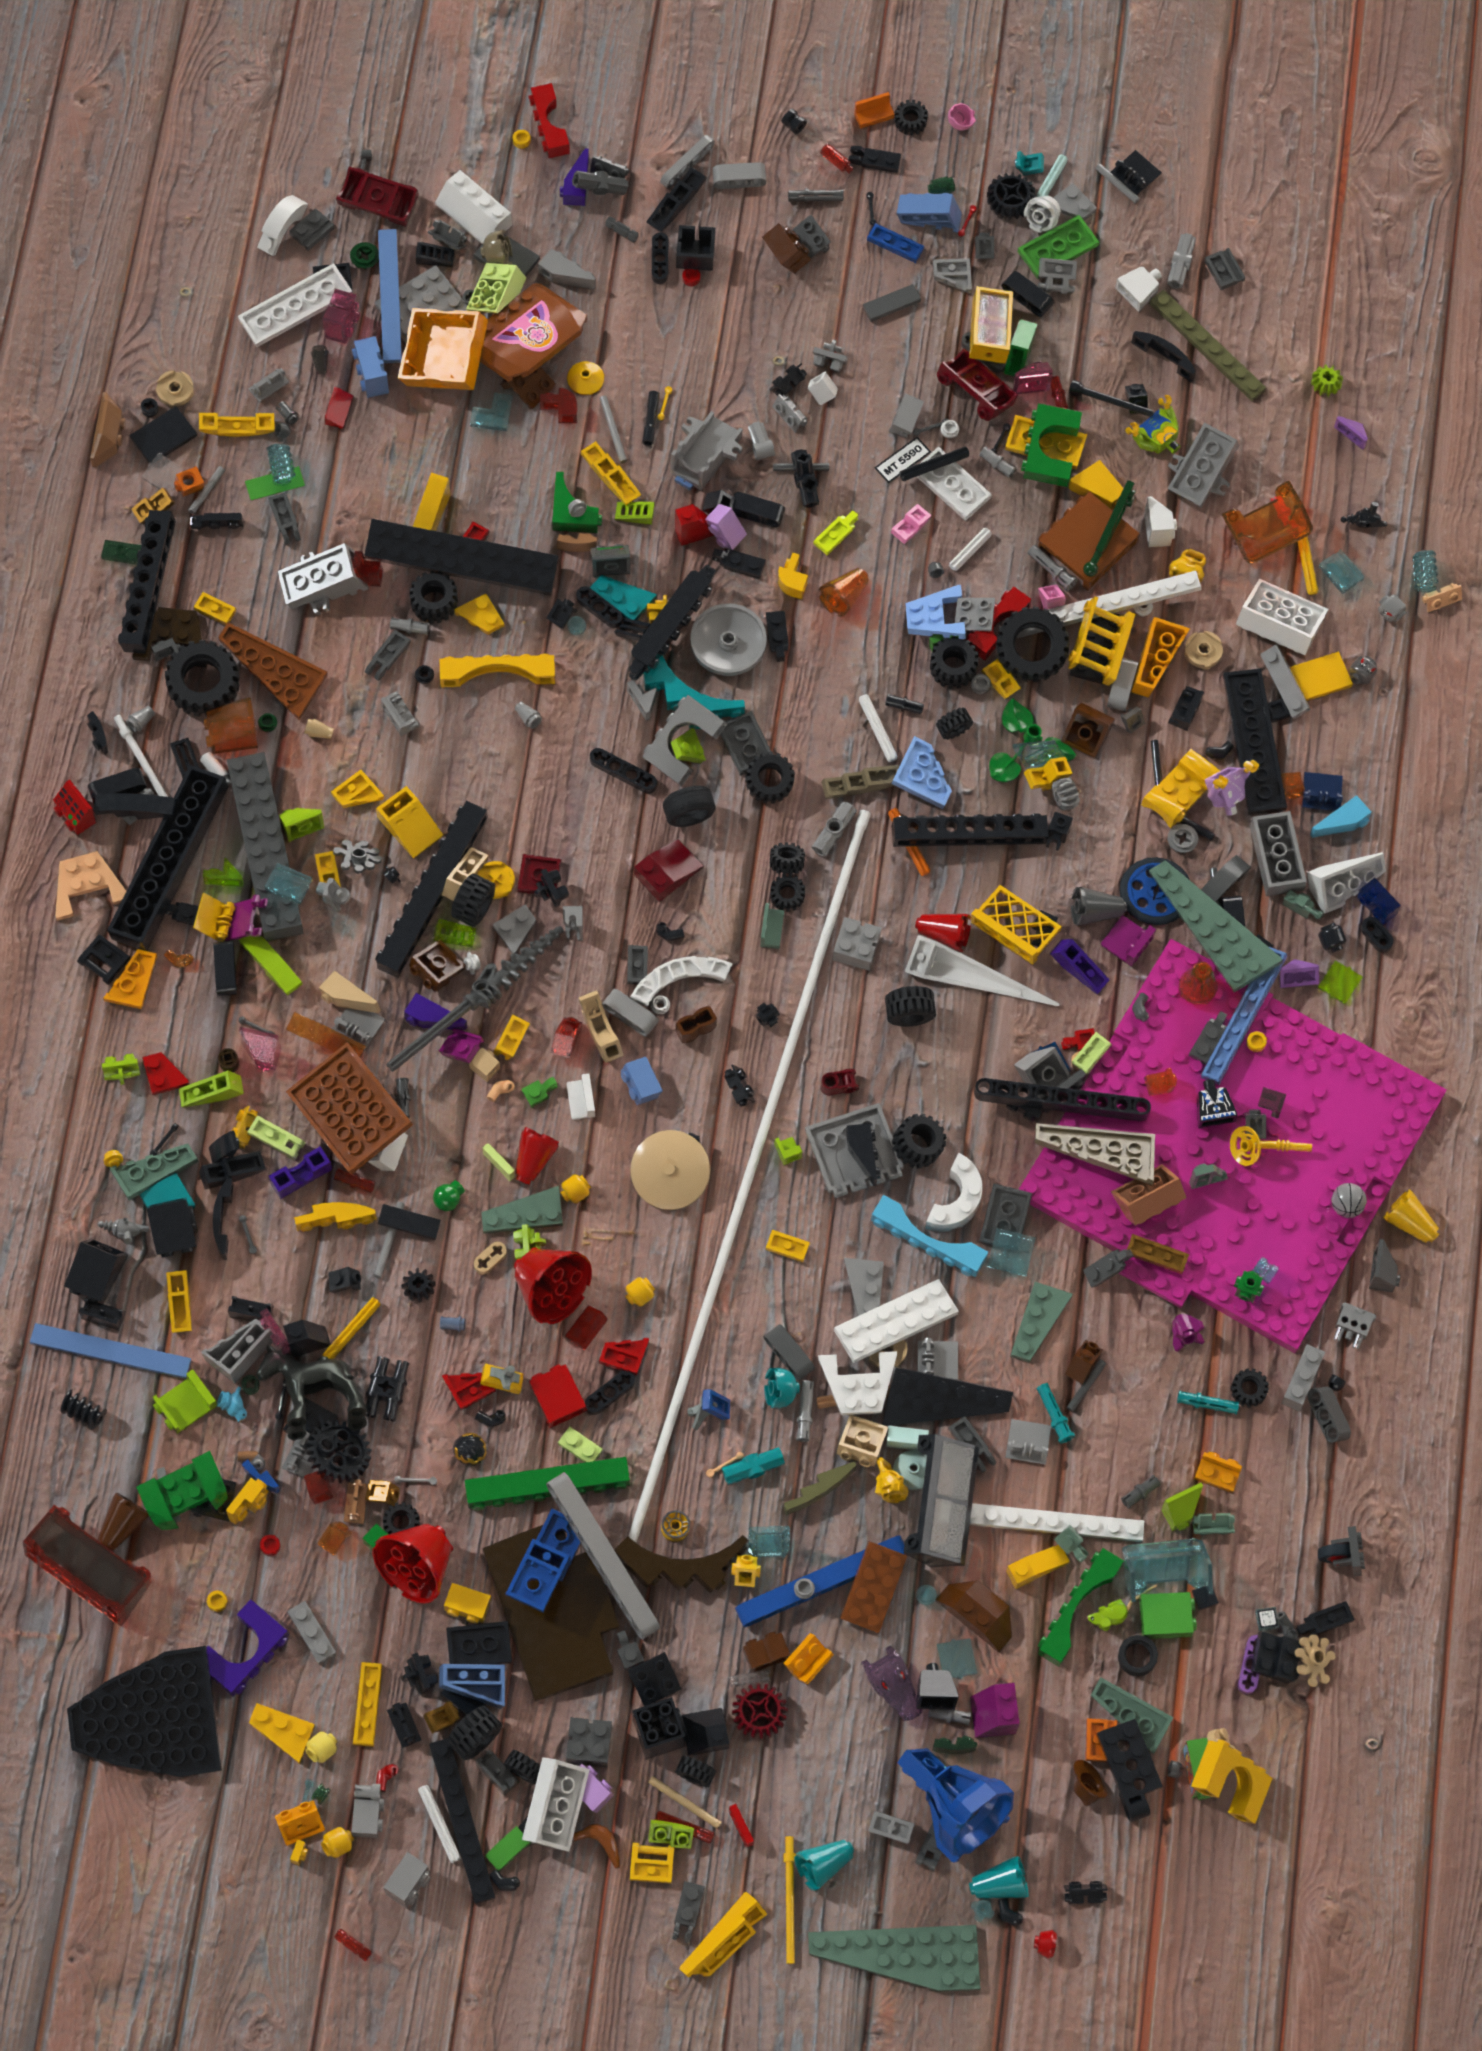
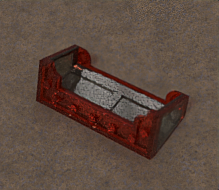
M53 1505L23 1540L25 1556L119 1626H122L152 1583L150 1571L143 1566H136L134 1568L73 1523L69 1517L70 1513L65 1508H58L56 1505Z

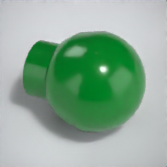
M456 1180L450 1184H443L435 1189L433 1202L439 1210L452 1211L460 1203V1196L465 1190Z

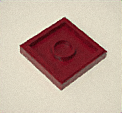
M523 854L517 892L534 894V891L538 889L536 883L541 882L544 886L541 880V870L547 869L548 872L558 870L560 874L561 859Z

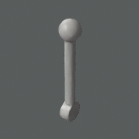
M396 1476L394 1479L397 1484L401 1482L429 1483L432 1486L437 1484L435 1477L415 1479Z

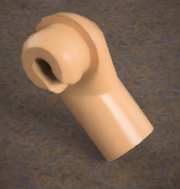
M510 1080L498 1081L493 1085L486 1097L490 1101L495 1102L499 1094L513 1091L515 1085Z

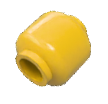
M574 1174L562 1182L561 1187L563 1191L560 1193L566 1202L571 1201L577 1204L589 1196V1189L591 1187L583 1175Z
M637 1277L625 1288L627 1292L625 1298L631 1305L636 1304L642 1307L654 1298L653 1292L655 1288L646 1277L644 1279Z
M337 1827L323 1835L321 1846L328 1857L338 1858L351 1851L354 1839L349 1830L345 1831L342 1827Z

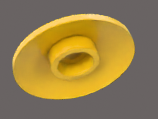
M583 361L576 363L570 368L567 374V382L575 393L591 395L599 391L603 386L604 373L597 364Z

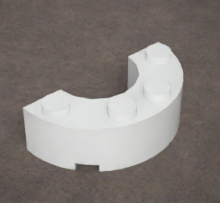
M958 1153L952 1165L949 1178L957 1183L961 1195L950 1205L941 1206L934 1204L926 1221L925 1229L949 1232L958 1227L961 1228L974 1217L979 1208L982 1195L981 1176L972 1161Z

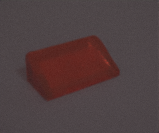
M588 1305L566 1333L565 1337L585 1350L608 1319L602 1311Z

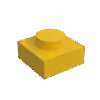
M297 1839L290 1858L292 1864L300 1866L301 1860L305 1861L308 1849H306L304 1841Z

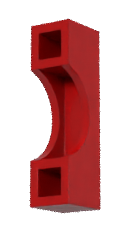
M552 83L531 87V95H528L530 106H534L535 109L533 111L534 121L539 123V126H537L538 135L543 137V141H541L543 152H547L548 158L570 154V144L566 130L553 126L547 119L548 115L557 108Z
M1014 586L1010 591L1006 590L1001 597V602L994 606L992 631H972L967 637V640L970 641V646L974 645L976 647L975 651L978 652V656L984 661L997 647V637L993 631L994 627L1007 617L1012 616L1013 612H1019L1022 608L1027 607L1029 609L1031 607L1032 599Z

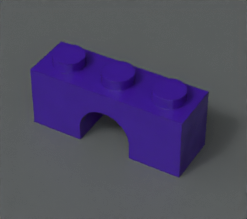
M321 1146L304 1155L303 1161L297 1166L290 1169L285 1166L269 1175L270 1184L280 1200L332 1170L331 1162Z

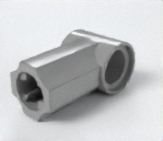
M758 421L748 426L755 459L760 460L775 456L774 446L771 439L769 440L764 423Z

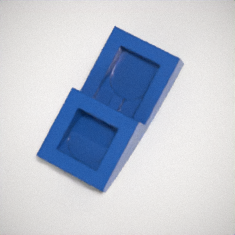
M249 1460L242 1463L243 1470L250 1478L255 1481L259 1479L267 1485L266 1489L274 1493L280 1492L279 1485L267 1470L260 1475Z

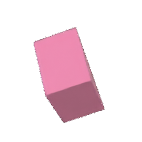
M1057 584L1038 588L1043 609H1052L1065 605L1066 597Z

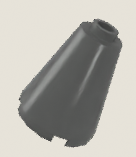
M1076 887L1072 894L1075 904L1071 905V916L1073 923L1079 926L1122 917L1123 913L1127 910L1126 901L1119 896L1084 887Z

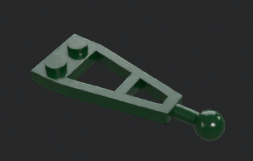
M1127 480L1091 561L1087 562L1083 567V572L1086 576L1092 577L1097 574V564L1105 552L1127 507L1131 508L1136 493L1134 482Z

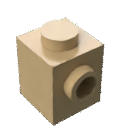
M481 1048L470 1062L469 1068L488 1082L500 1069V1062L492 1051H486Z

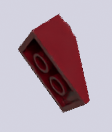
M677 839L649 854L635 865L634 876L661 902L704 866Z

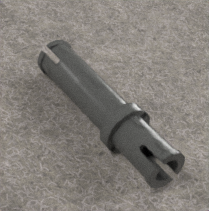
M805 188V190H788V202L805 201V203H809V201L844 200L843 189L809 190V188Z

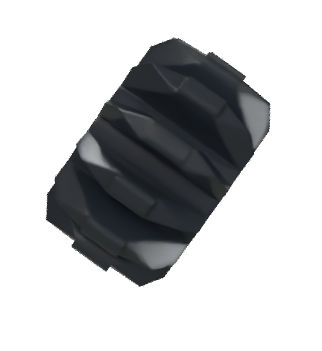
M416 1268V1273L413 1274L409 1270V1277H403L405 1283L401 1287L405 1290L404 1295L410 1296V1301H414L417 1298L418 1302L421 1303L422 1297L428 1300V1294H434L433 1287L436 1286V1283L432 1281V1274L427 1275L426 1269L420 1273L419 1268ZM417 1283H421L420 1288H416Z

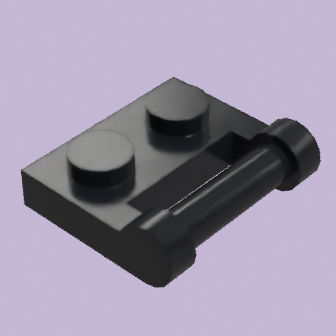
M99 934L80 955L77 962L82 966L88 967L100 976L103 982L109 985L130 960V957ZM91 955L95 956L111 969L107 973L91 961L89 957Z

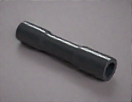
M650 391L648 394L647 416L642 443L648 446L653 445L655 419L660 393L657 391Z

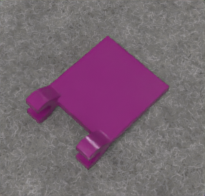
M253 895L252 899L234 903L235 911L230 916L232 921L228 929V937L223 941H232L247 936L260 937L262 928H253L256 907H267L268 899H259L260 895Z

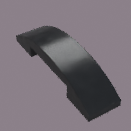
M1140 331L1133 333L1132 344L1146 353L1152 348L1178 365L1177 374L1191 383L1194 381L1196 372L1194 366L1179 348L1154 334Z
M227 1178L220 1188L213 1209V1233L223 1260H227L229 1245L228 1236L221 1234L224 1203H232L234 1186L232 1178Z

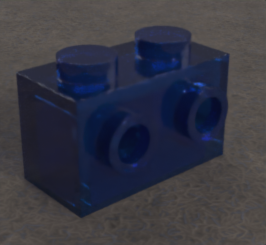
M1373 878L1364 885L1357 897L1382 925L1396 916L1401 906L1376 878Z

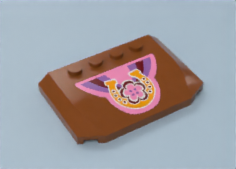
M534 283L515 297L498 314L495 313L488 318L480 362L508 382L513 381L512 378L516 376L527 377L581 335L583 325L587 322V315L541 283Z

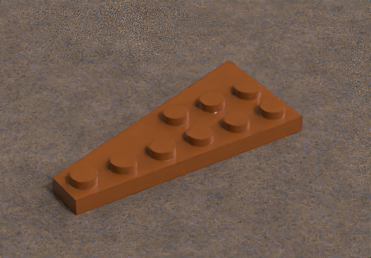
M229 622L218 637L219 641L300 720L327 677V671Z

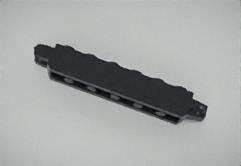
M705 565L699 572L696 570L690 571L631 651L632 664L629 667V677L631 680L636 681L644 672L648 674L651 669L654 670L659 664V658L662 654L666 655L670 649V643L678 639L682 627H686L689 624L693 612H697L702 605L704 597L708 598L711 594V582L716 574L714 568Z

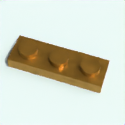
M1132 1234L1127 1250L1131 1249L1133 1257L1179 1274L1183 1273L1189 1254L1135 1234Z

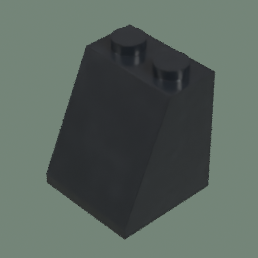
M95 1239L82 1241L64 1287L69 1288V1292L75 1295L83 1294L88 1296L87 1298L95 1303L106 1300L127 1259L128 1253Z

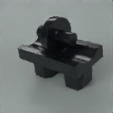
M547 869L541 870V880L544 886L541 882L536 883L538 889L534 891V894L537 898L542 897L544 901H547L550 897L554 907L560 906V901L569 897V892L565 885L555 888L554 884L561 881L558 870L548 872Z
M415 1653L407 1660L408 1666L404 1667L406 1674L401 1676L402 1682L409 1681L410 1687L416 1686L418 1694L422 1695L428 1689L434 1687L438 1680L436 1674L426 1675L424 1669L431 1666L429 1655L419 1656L418 1653Z

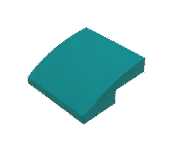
M177 1173L159 1181L140 1194L146 1207L187 1197L188 1205H192L193 1209L195 1208V1203Z

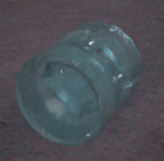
M1262 1257L1252 1271L1258 1273L1263 1278V1281L1269 1284L1278 1272L1279 1267L1275 1264L1271 1265L1266 1258Z

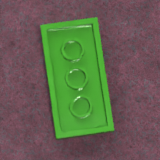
M1078 215L1018 248L1017 252L1035 277L1039 279L1041 278L1039 277L1040 258L1072 261L1098 247L1099 241L1082 217Z

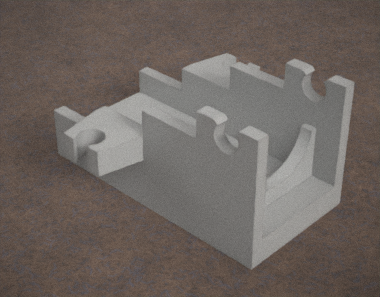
M712 411L704 421L690 416L687 418V423L691 424V426H686L683 423L682 430L688 436L684 441L681 440L677 450L671 453L670 473L681 477L701 491L726 458L734 461L737 459V454L733 453V451H738L739 454L742 452V447L738 442L742 438L743 429L739 428L736 430L714 417V412Z
M1204 422L1186 456L1174 454L1172 458L1178 460L1177 465L1168 464V467L1176 474L1167 489L1198 505L1200 508L1204 505L1210 492L1225 496L1226 492L1221 491L1220 488L1223 485L1229 488L1230 483L1221 476L1229 462L1232 461L1235 451L1240 446L1237 439Z
M345 543L317 555L310 552V558L307 559L303 555L301 556V562L278 571L286 605L294 609L310 603L314 613L317 615L321 614L319 610L322 606L325 612L330 611L329 598L334 600L346 594L353 596L358 594L357 590L362 589V591L369 589L366 583L355 576L352 559L358 561L361 560V556Z

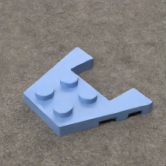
M956 585L905 603L908 634L923 636L942 634L944 638H950V635L959 636V639H966L964 622L945 624L943 604L957 602L958 598H962L961 585Z

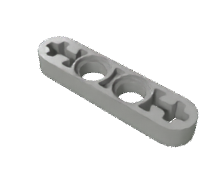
M708 135L702 137L664 173L660 183L668 189L671 188L712 149L715 140Z

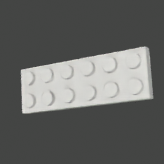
M333 263L238 315V320L255 346L259 347L353 295V292Z
M937 1279L834 1327V1332L852 1362L855 1363L958 1315L959 1311L940 1280Z

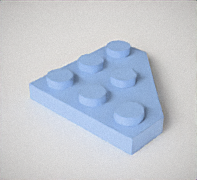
M914 736L891 784L941 809L944 808L952 792L949 784L947 785L942 767L935 758L932 745Z

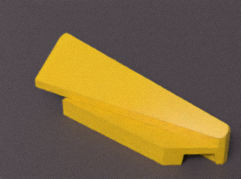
M747 1892L743 1893L679 1967L681 1972L687 1977L697 1974L711 1976L756 1933L752 1926L767 1915L766 1911Z

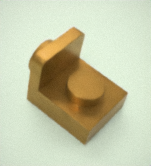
M369 1480L365 1500L368 1502L386 1503L393 1507L399 1499L400 1488L392 1482Z

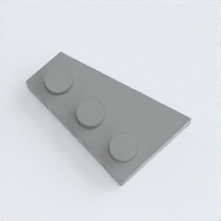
M844 1258L857 1316L879 1307L884 1262Z

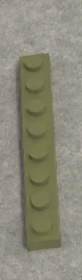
M1164 289L1150 300L1149 304L1249 400L1254 401L1265 392L1266 387Z

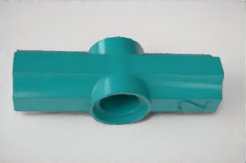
M778 1447L761 1454H750L739 1462L723 1467L722 1472L727 1485L747 1478H758L764 1475L766 1471L785 1465V1461Z

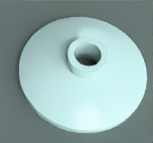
M909 1450L900 1454L895 1460L893 1471L904 1477V1485L908 1487V1490L923 1488L927 1455L921 1454L917 1450ZM910 1466H917V1470L912 1471L910 1469Z

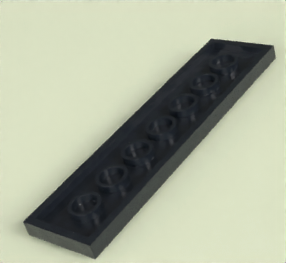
M1261 668L1224 672L1223 681L1239 767L1245 768L1243 766L1244 762L1251 760L1259 764L1257 771L1254 773L1250 772L1245 781L1244 789L1248 815L1285 811L1287 809Z

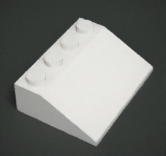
M1259 579L1243 605L1236 625L1263 638L1274 641L1278 645L1292 649L1296 653L1306 655L1328 609Z

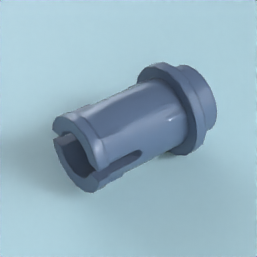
M441 1316L440 1329L458 1330V1332L465 1330L466 1319L462 1318V1316H459V1318Z

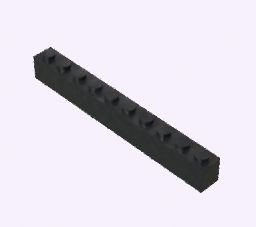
M467 800L463 806L459 807L455 822L452 821L450 823L446 838L443 837L441 839L437 854L434 853L430 859L429 864L431 865L428 870L425 869L420 878L422 881L419 886L416 885L411 895L413 896L410 902L407 901L402 911L404 912L403 915L395 921L393 933L388 934L384 942L385 947L383 951L380 950L375 958L377 969L396 978H399L442 901L446 878L472 847L488 818L486 809Z

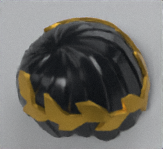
M465 1433L455 1440L453 1453L461 1463L474 1466L485 1459L487 1454L486 1444L479 1435Z

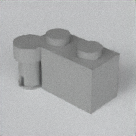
M372 1783V1786L355 1784L354 1798L356 1799H354L353 1837L378 1838V1832L383 1830V1819H380V1811H384L385 1799L381 1798V1784Z

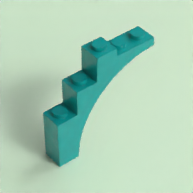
M663 655L659 658V664L654 670L651 669L648 674L643 673L645 691L657 688L658 692L664 689L667 710L672 709L676 711L679 701L689 695L720 719L729 716L735 718L745 714L744 700L713 698L687 686L672 672ZM689 725V728L701 729L698 726Z

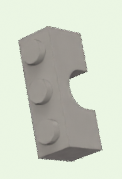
M1306 1344L1281 1404L1300 1412L1325 1354L1324 1351Z

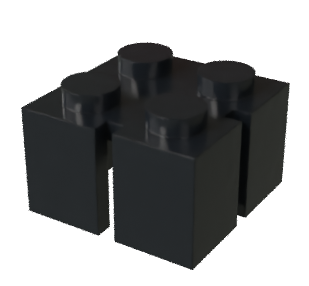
M679 225L676 268L713 271L716 227L699 226V240H695V226Z

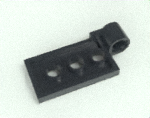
M1136 1719L1097 1732L1096 1736L1120 1792L1119 1797L1128 1820L1133 1822L1151 1815L1144 1794L1161 1789L1163 1785ZM1126 1741L1129 1744V1749L1127 1751L1120 1750L1118 1742ZM1128 1760L1135 1761L1137 1769L1129 1770L1126 1767V1762ZM1137 1779L1142 1780L1145 1783V1788L1142 1790L1136 1789L1134 1781Z

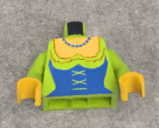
M1165 395L1166 403H1164L1162 398L1158 399V404L1164 406V409L1160 408L1140 426L1136 422L1130 423L1133 430L1130 427L1125 429L1127 434L1133 435L1132 438L1140 449L1154 451L1157 454H1160L1166 448L1172 454L1179 450L1180 445L1175 441L1178 436L1179 426L1174 410L1170 406L1172 402L1171 396Z

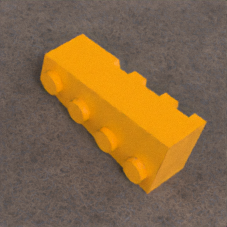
M1153 618L1147 631L1131 689L1132 693L1150 697L1190 628L1160 618Z

